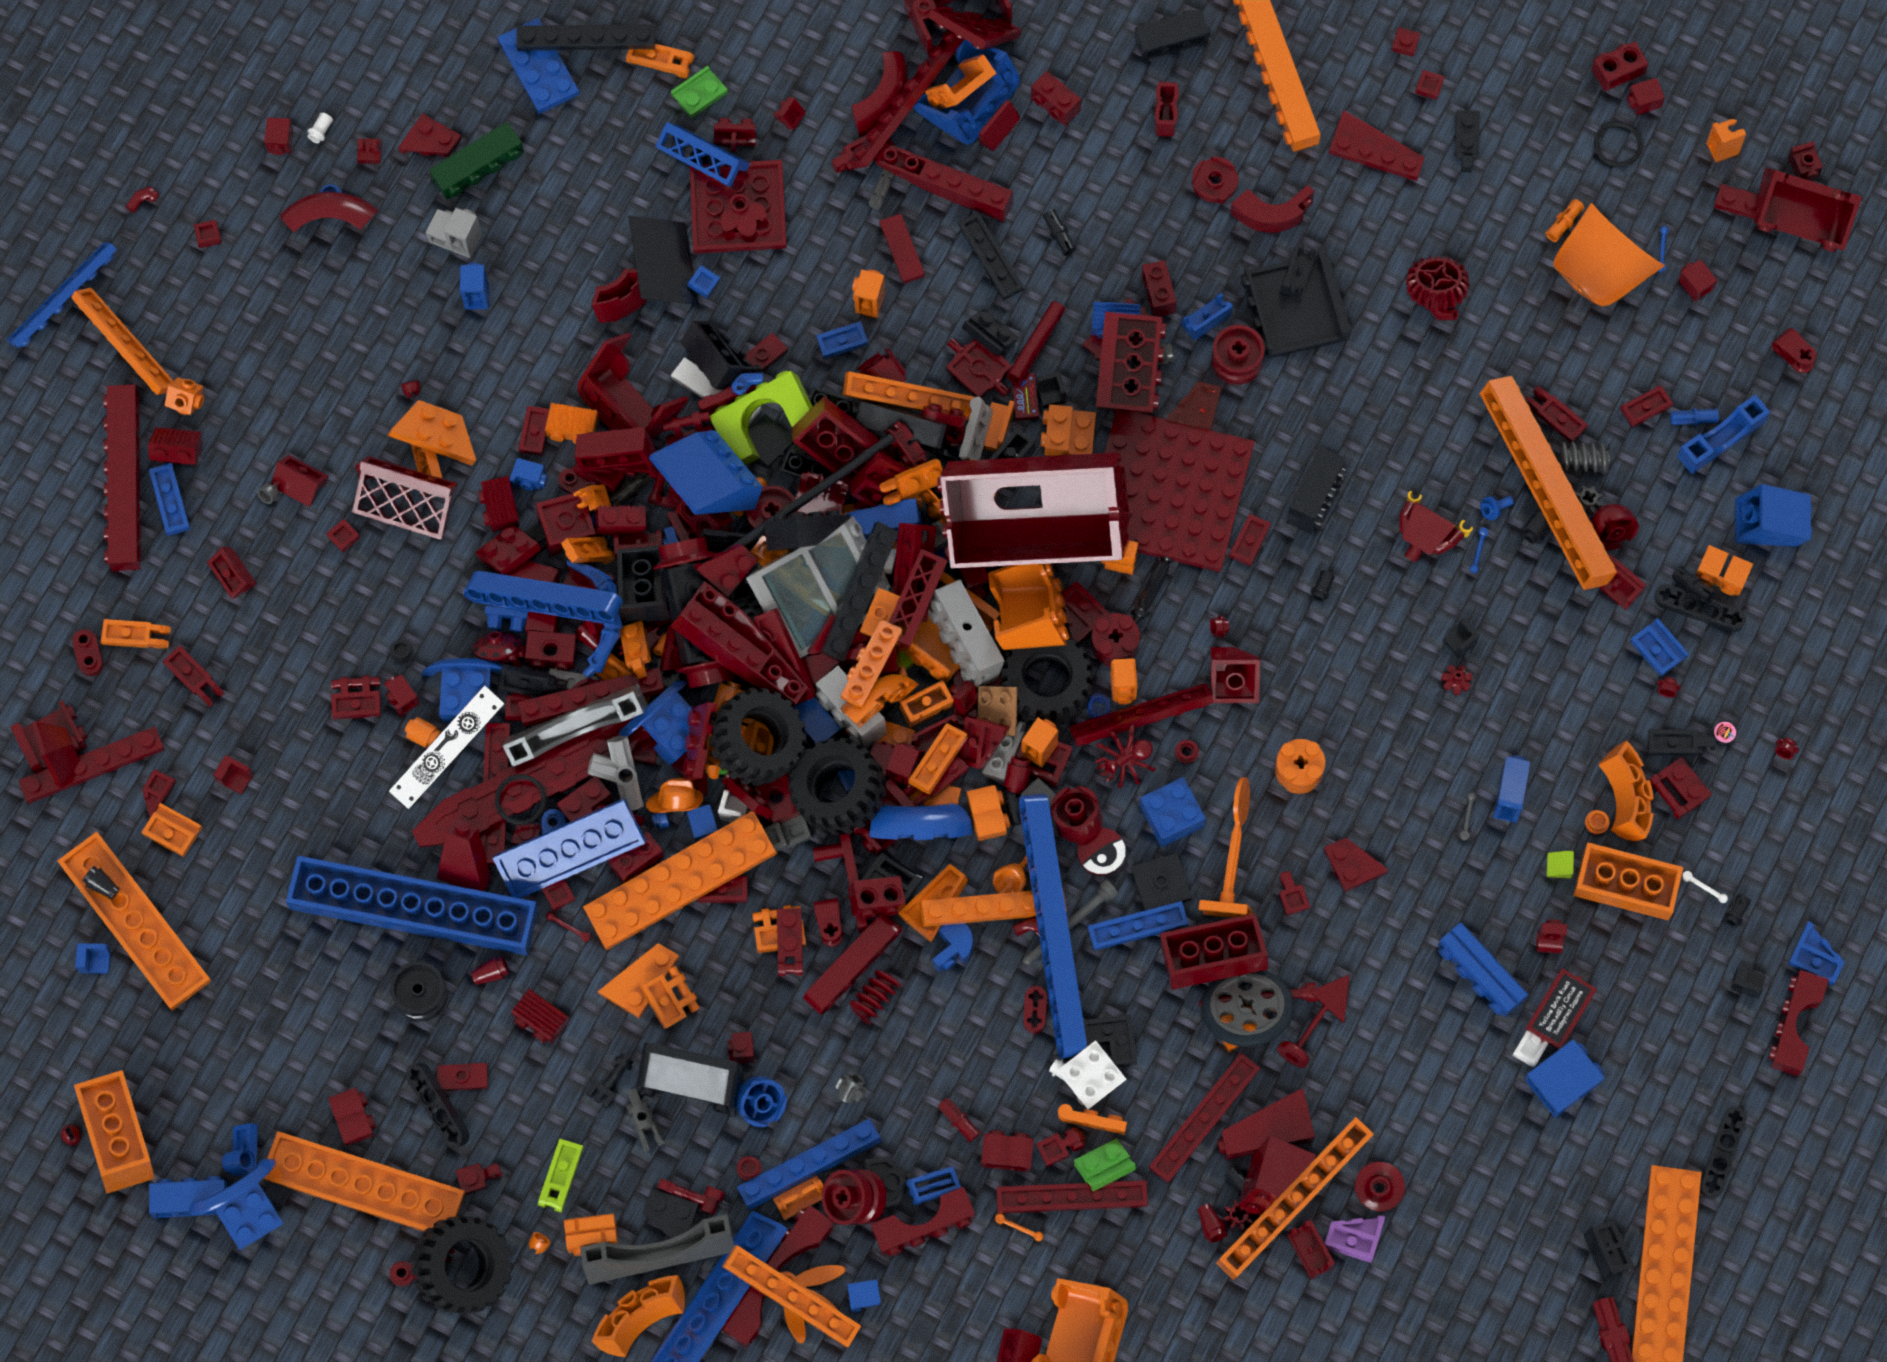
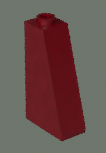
M1304 1089L1295 1091L1221 1131V1139H1217L1220 1154L1224 1153L1226 1160L1253 1155L1269 1136L1294 1146L1313 1142L1315 1135Z

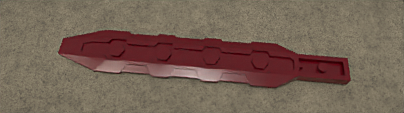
M635 717L574 737L515 767L510 766L496 773L495 777L470 789L466 788L444 799L412 830L419 847L444 844L446 832L455 820L466 822L478 828L479 834L488 830L489 826L503 820L495 806V793L501 782L512 775L525 774L537 779L546 792V798L576 786L577 782L591 776L587 774V770L593 753L610 757L607 740L619 736V731ZM642 725L628 736L631 753L641 741L651 737ZM525 779L509 782L500 794V805L507 816L518 815L542 800L537 786Z

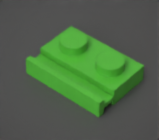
M708 66L671 91L672 97L677 100V103L690 119L728 94L727 88L712 73Z
M1117 1138L1074 1160V1166L1086 1183L1090 1185L1093 1192L1136 1170V1164L1131 1161L1130 1156Z

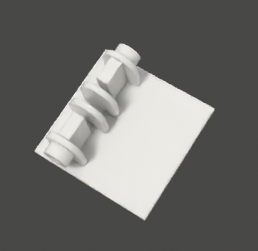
M1094 1041L1057 1070L1076 1094L1078 1102L1087 1109H1090L1127 1080L1097 1041Z

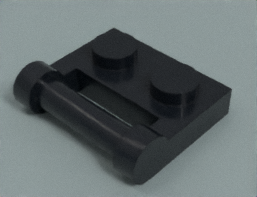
M884 849L862 880L894 877L881 868L884 864L888 865L911 881L908 886L902 882L905 902L907 903L915 890L921 885L925 876L920 872L915 873L891 857V853ZM884 893L888 901H894L890 894Z

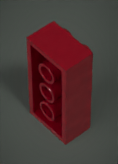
M825 396L792 427V441L833 473L880 440ZM889 446L880 451V453L895 461V451ZM871 459L842 478V480L849 483Z
M1256 913L1160 933L1161 951L1172 990L1268 970V955Z

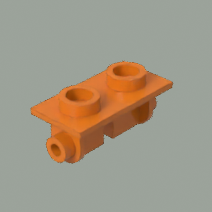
M815 1176L773 1198V1201L785 1221L798 1214L802 1208L805 1210L809 1205L812 1206L821 1201L824 1186L821 1180Z

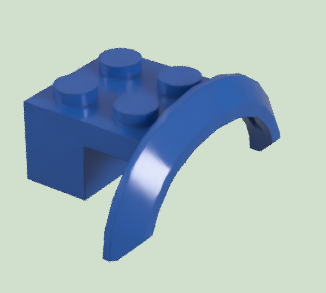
M461 658L439 660L426 667L422 671V676H434L435 673L442 671L439 710L442 723L450 724L484 686L490 690L491 672L501 674L503 664L489 660Z
M676 680L647 706L643 714L636 716L619 731V736H629L642 725L658 743L653 749L669 766L687 751L685 740L689 734L690 727L687 723V717L691 707L678 693L688 683L687 680Z
M275 1159L261 1160L250 1173L231 1186L208 1198L195 1200L191 1203L188 1213L191 1216H196L214 1209L239 1250L281 1226L283 1222L278 1212L258 1183L276 1165Z

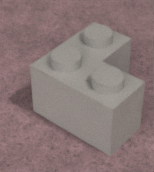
M455 208L454 212L449 210L444 212L437 209L426 231V236L429 243L471 259L482 236L478 217L471 210Z

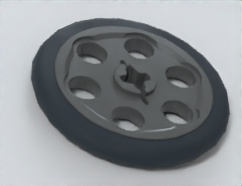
M1263 970L1212 981L1201 1000V1014L1209 1031L1218 1039L1240 1047H1253L1266 1044L1276 1039L1285 1031L1291 1023L1294 1014V999L1288 986L1278 976ZM1249 983L1252 987L1244 991L1239 988V985ZM1265 991H1271L1275 994L1270 999H1265L1261 996ZM1222 995H1229L1232 997V999L1227 1003H1223L1218 1000V998ZM1243 1004L1248 1007L1252 1006V1010L1247 1007L1243 1008ZM1268 1011L1277 1014L1273 1019H1266L1263 1015ZM1225 1015H1230L1234 1018L1230 1023H1224L1220 1019ZM1249 1023L1257 1027L1251 1032L1243 1029L1244 1025Z

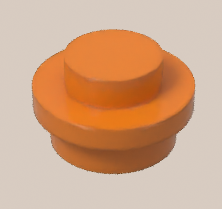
M1600 810L1591 811L1585 818V826L1593 834L1604 833L1610 824L1607 814Z

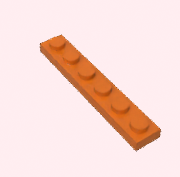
M91 287L75 291L71 297L73 301L132 366L157 396L167 393L168 385L173 382L172 378Z
M850 371L845 373L842 395L921 412L923 406L935 403L943 406L942 409L950 410L951 407L963 410L964 415L968 417L967 421H969L972 411L969 404L974 398L973 396Z
M1032 891L923 900L919 903L923 927L1036 917Z
M738 1245L733 1247L722 1265L724 1269L845 1347L850 1346L861 1325Z

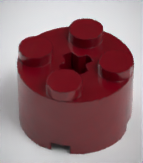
M890 348L884 349L886 354L881 356L878 352L857 368L860 374L899 382L907 380L905 377L907 371Z
M1111 613L1096 621L1092 630L1091 649L1097 660L1111 667V662L1114 659L1134 658L1138 653L1140 632L1131 616ZM1113 638H1117L1119 642L1115 643Z
M1077 786L1078 788L1072 789L1067 787L1054 796L1051 803V815L1058 834L1067 841L1081 845L1100 831L1104 822L1103 815L1093 791L1083 786Z

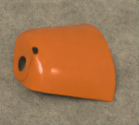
M1590 203L1584 215L1560 248L1553 263L1555 269L1575 291L1602 307L1616 302L1665 266L1620 232L1592 203Z

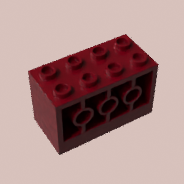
M1105 312L1096 409L1152 415L1153 409L1158 410L1159 394H1155V386H1160L1162 370H1157L1158 362H1163L1164 347L1159 345L1160 339H1165L1166 323H1162V317ZM1134 335H1139V338L1143 339L1137 346L1133 345L1132 341H1129L1130 338H1134ZM1132 358L1137 359V362L1141 363L1140 366H1136V369H1131V366L1127 365V362H1131ZM1130 382H1134V385L1138 386V389L1134 390L1133 393H1129L1128 389L1125 388V385H1129Z

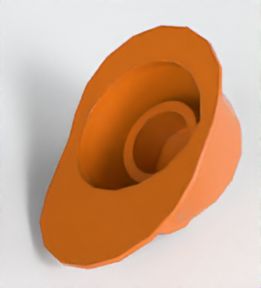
M682 777L672 778L660 786L659 792L648 798L646 808L653 813L690 811L702 804L703 795L695 789L691 780H684L685 778Z

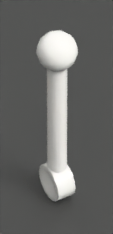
M1690 871L1683 873L1682 878L1684 881L1693 882L1717 897L1721 903L1728 901L1726 894H1720L1692 876Z

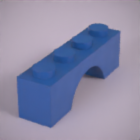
M1755 394L1738 406L1717 427L1705 434H1698L1681 446L1677 455L1678 459L1691 474H1694L1765 424L1770 411Z

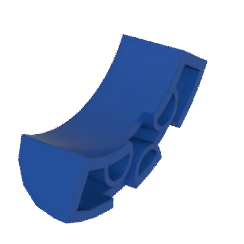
M954 803L919 807L883 805L880 810L878 809L875 812L876 816L871 821L870 837L898 840L899 838L914 837V840H934V837L947 836V838L972 835V824L968 813L960 805Z

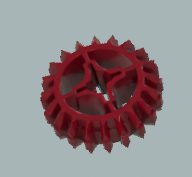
M1439 255L1437 258L1429 256L1427 260L1421 258L1419 263L1414 262L1412 268H1409L1406 285L1408 295H1410L1412 302L1417 301L1418 307L1425 305L1426 310L1434 308L1437 311L1439 308H1442L1446 311L1448 307L1454 309L1457 304H1462L1463 299L1468 294L1470 281L1468 271H1465L1464 265H1458L1457 260L1450 261L1449 256L1443 259Z

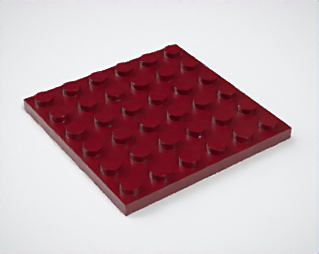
M1116 411L1105 453L1120 452L1121 461L1118 463H1124L1130 512L1128 530L1125 533H1129L1130 541L1138 542V553L1159 558L1169 557L1175 559V562L1221 572L1255 441L1137 412Z

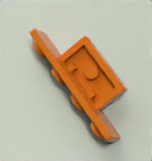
M880 620L866 648H861L856 659L859 662L856 667H851L846 679L849 681L841 694V699L858 707L864 706L902 633L901 628Z

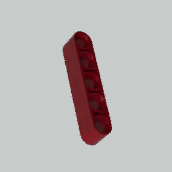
M881 913L808 989L803 996V1000L820 1015L826 1013L890 946L903 928L889 916Z

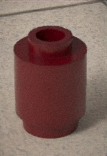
M1011 756V760L1007 763L1003 783L1004 786L1008 787L1007 791L1021 793L1022 790L1027 789L1031 772L1030 760L1020 756Z

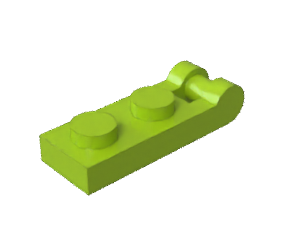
M559 1138L539 1197L538 1206L544 1208L549 1206L554 1208V1211L563 1212L584 1149L583 1145ZM551 1190L559 1192L558 1198L550 1197Z

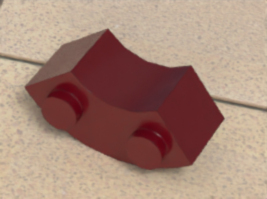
M624 269L614 282L596 288L591 306L599 323L616 322L632 314L647 302L648 299H641L637 269Z

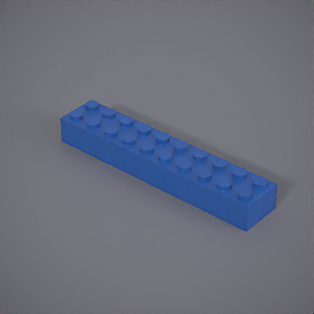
M297 856L286 899L290 910L526 956L529 953L539 911L535 901L303 856Z

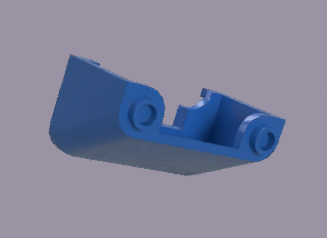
M965 39L956 50L958 63L984 54L996 74L955 106L937 110L928 102V96L924 92L913 108L919 115L959 142L970 145L978 138L979 132L996 111L1017 90L1020 77L1006 52L994 47L984 50L977 49L971 42ZM959 67L945 83L950 88L965 77Z

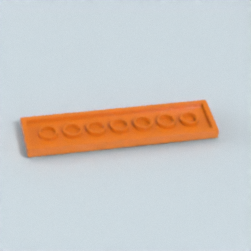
M751 811L583 906L602 944L608 950L773 857L777 852L756 813Z
M95 832L57 860L171 1011L211 982L208 975L98 832ZM93 866L98 869L102 868L116 886L120 888V891L112 900L87 888L86 884L82 882Z
M279 1131L276 1133L267 1158L275 1159L276 1165L262 1179L420 1231L434 1227V1223L439 1220L457 1217L465 1196L464 1190Z
M1651 1165L1631 1350L1634 1362H1683L1702 1172Z

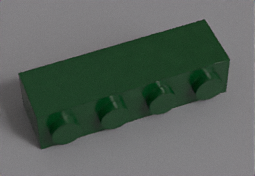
M505 122L429 169L431 179L446 200L451 197H457L465 188L478 184L483 177L490 173H496L507 162L517 160L524 153L523 145L508 122Z

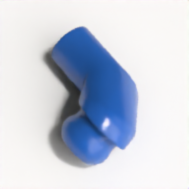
M763 373L740 374L732 384V391L737 395H741L751 385L763 383Z

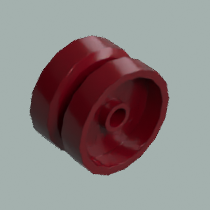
M1232 325L1220 331L1214 340L1211 360L1213 370L1217 376L1228 384L1235 385L1249 383L1255 379L1262 369L1265 350L1262 337L1256 330L1245 325Z
M780 486L763 487L755 510H746L750 532L792 503L795 497L787 489Z
M838 1170L827 1178L822 1189L824 1211L830 1220L837 1224H870L881 1216L885 1208L886 1190L884 1183L878 1174L871 1170Z

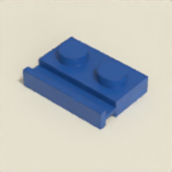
M1658 618L1630 640L1632 645L1660 677L1664 676L1689 656V653Z

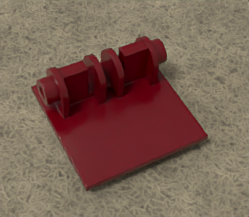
M807 471V473L802 472L795 500L826 479L822 474L819 477V475L810 473V471ZM839 480L796 512H804V514L808 515L809 512L822 511L824 516H826L827 511L840 510L841 515L849 484L845 483V480Z

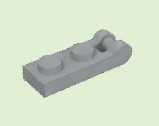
M974 397L969 404L972 411L969 422L966 425V432L959 454L963 461L971 459L980 460L991 422L993 410L980 397Z

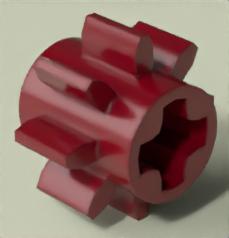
M1236 1200L1233 1201L1232 1208L1225 1207L1224 1210L1229 1213V1216L1224 1217L1223 1221L1231 1223V1231L1235 1227H1240V1230L1244 1232V1225L1246 1223L1248 1225L1253 1224L1252 1219L1248 1218L1252 1213L1238 1206ZM1235 1211L1244 1214L1241 1221L1234 1217Z

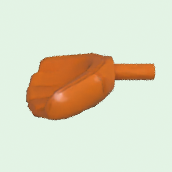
M1027 856L1024 857L1020 864H1008L994 872L993 885L996 892L1000 894L1022 892L1025 890L1027 877L1023 868L1028 863Z

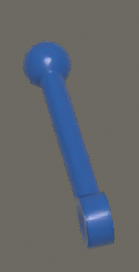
M1667 226L1660 228L1662 235L1659 262L1664 264L1666 234L1669 232ZM1666 265L1660 270H1658V272H1664L1666 269Z
M1484 527L1478 533L1480 538L1474 562L1470 566L1471 573L1479 571L1478 562L1484 538L1488 535V529Z

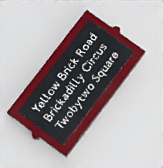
M1562 968L1525 1030L1541 1038V1042L1546 1041L1557 1049H1561L1597 988L1583 981L1581 976L1576 977Z

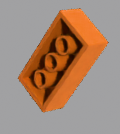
M1587 842L1583 851L1573 896L1669 921L1673 914L1684 867Z

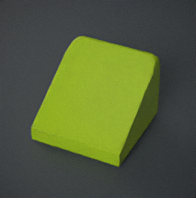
M1574 851L1547 853V877L1571 879L1574 867Z

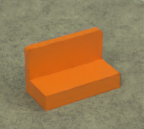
M1010 400L1008 406L994 402L991 403L990 408H992L993 414L983 449L996 452L1006 441L1014 414L1015 401Z

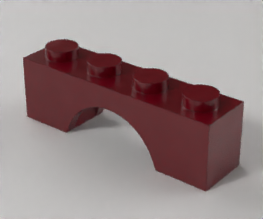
M867 644L854 645L853 649H849L844 662H838L820 653L807 654L806 657L800 658L813 688L816 689V683L837 666L843 668L846 665L858 663L859 661L856 660L861 648H866ZM896 644L879 677L889 674L902 675L899 648Z
M1802 970L1798 972L1796 977H1791L1788 985L1791 995L1789 999H1785L1781 1013L1785 1014L1783 1022H1778L1775 1031L1778 1041L1776 1045L1772 1044L1768 1059H1772L1771 1068L1796 1076L1802 1073L1809 1047L1798 1036L1796 1020L1802 1011L1820 1006L1823 1002L1828 978Z
M964 1187L940 1196V1207L937 1214L925 1224L908 1225L900 1221L895 1215L872 1223L871 1230L882 1256L888 1254L889 1257H893L903 1252L902 1248L909 1245L912 1248L924 1244L926 1242L925 1239L935 1236V1238H940L949 1233L948 1230L958 1226V1229H962L971 1225V1220L975 1219V1213Z

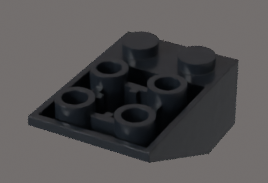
M840 510L827 511L826 516H824L822 511L809 512L808 517H806L804 512L791 513L790 518H788V515L774 516V521L764 522L767 551L816 546L849 520L850 514L840 515Z

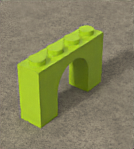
M783 371L777 374L776 379L769 383L759 384L756 386L755 391L735 398V402L718 407L715 413L709 416L716 431L745 466L760 458L748 431L750 417L758 407L767 403L779 404L783 408L791 427L813 407L798 375L794 372Z

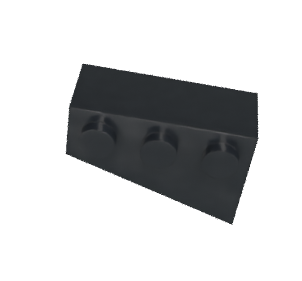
M693 321L680 341L687 354L692 357L699 370L704 373L710 381V385L715 389L721 390L731 386L742 373H761L763 370L758 364L753 366L746 360L747 354L743 350L739 352L729 344L731 340L711 321Z

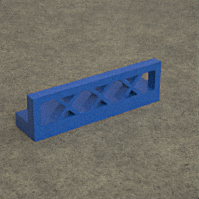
M666 122L655 146L727 186H732L739 170L747 171L750 165L749 162L670 122ZM669 134L673 135L676 141V146L671 148L664 146ZM692 145L695 155L686 158L683 147ZM709 154L711 155L713 165L705 168L703 167L701 157ZM725 164L732 167L727 179L721 176L719 167Z

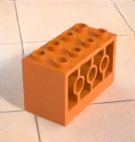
M123 1070L75 1084L74 1088L106 1194L155 1179Z

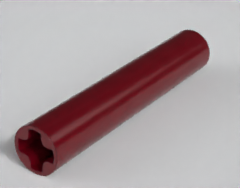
M1055 301L1051 302L1009 370L1007 377L1010 381L1021 384L1064 314L1065 308L1063 305Z

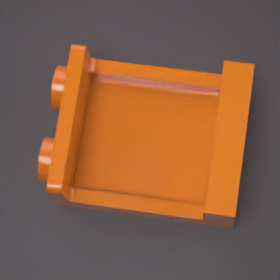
M984 54L965 59L958 64L965 77L951 88L947 84L928 88L925 93L931 106L937 110L955 106L993 77L996 72Z

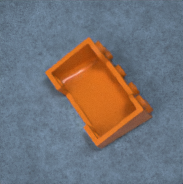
M1051 563L1009 565L988 573L990 590L999 604L1001 624L999 620L993 621L995 638L1003 650L1067 645L1066 640L1069 639V634L1064 626L1067 623V618L1062 609L1065 607V602L1060 594L1063 591L1060 579L1054 577Z

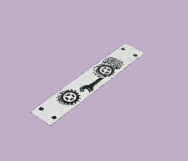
M484 686L389 792L409 809L504 703Z

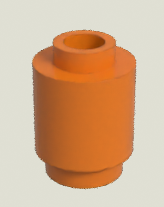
M416 717L414 720L410 719L405 727L406 738L426 749L442 732L438 730L437 726L419 717Z

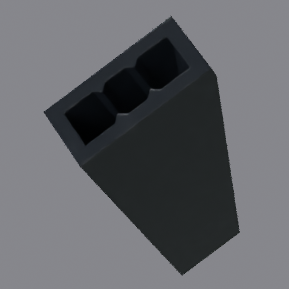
M856 399L855 402H852L849 409V416L863 427L884 432V429L894 430L892 425L900 421L905 423L914 436L910 439L911 441L941 448L947 426L944 423L923 418L921 411Z

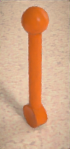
M1003 1214L995 1216L996 1223H1004L1033 1236L1036 1241H1041L1044 1237L1041 1232L1031 1231L1005 1219Z

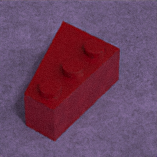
M646 427L577 434L574 458L581 471L612 474V470L627 471V475L634 476V472L649 473V477L657 478V468L649 459L650 454L657 450Z

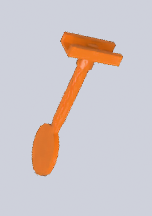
M1240 777L1236 785L1233 804L1235 826L1231 834L1224 887L1220 894V901L1200 900L1199 910L1203 911V915L1235 918L1252 914V909L1247 904L1234 903V886L1242 839L1241 827L1246 822L1250 804V784L1246 777Z

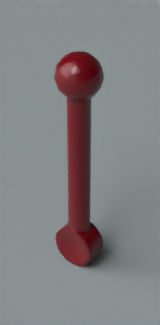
M551 911L546 913L547 920H553L580 936L583 942L590 941V934L588 932L582 933L557 918Z

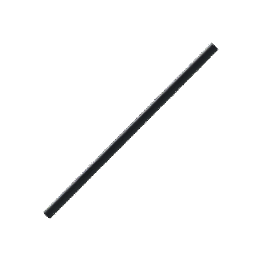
M888 434L765 522L774 521V516L788 515L789 517L791 513L796 512L871 459L877 452L882 451L895 442L893 436ZM764 522L728 548L738 543L746 547L765 534Z

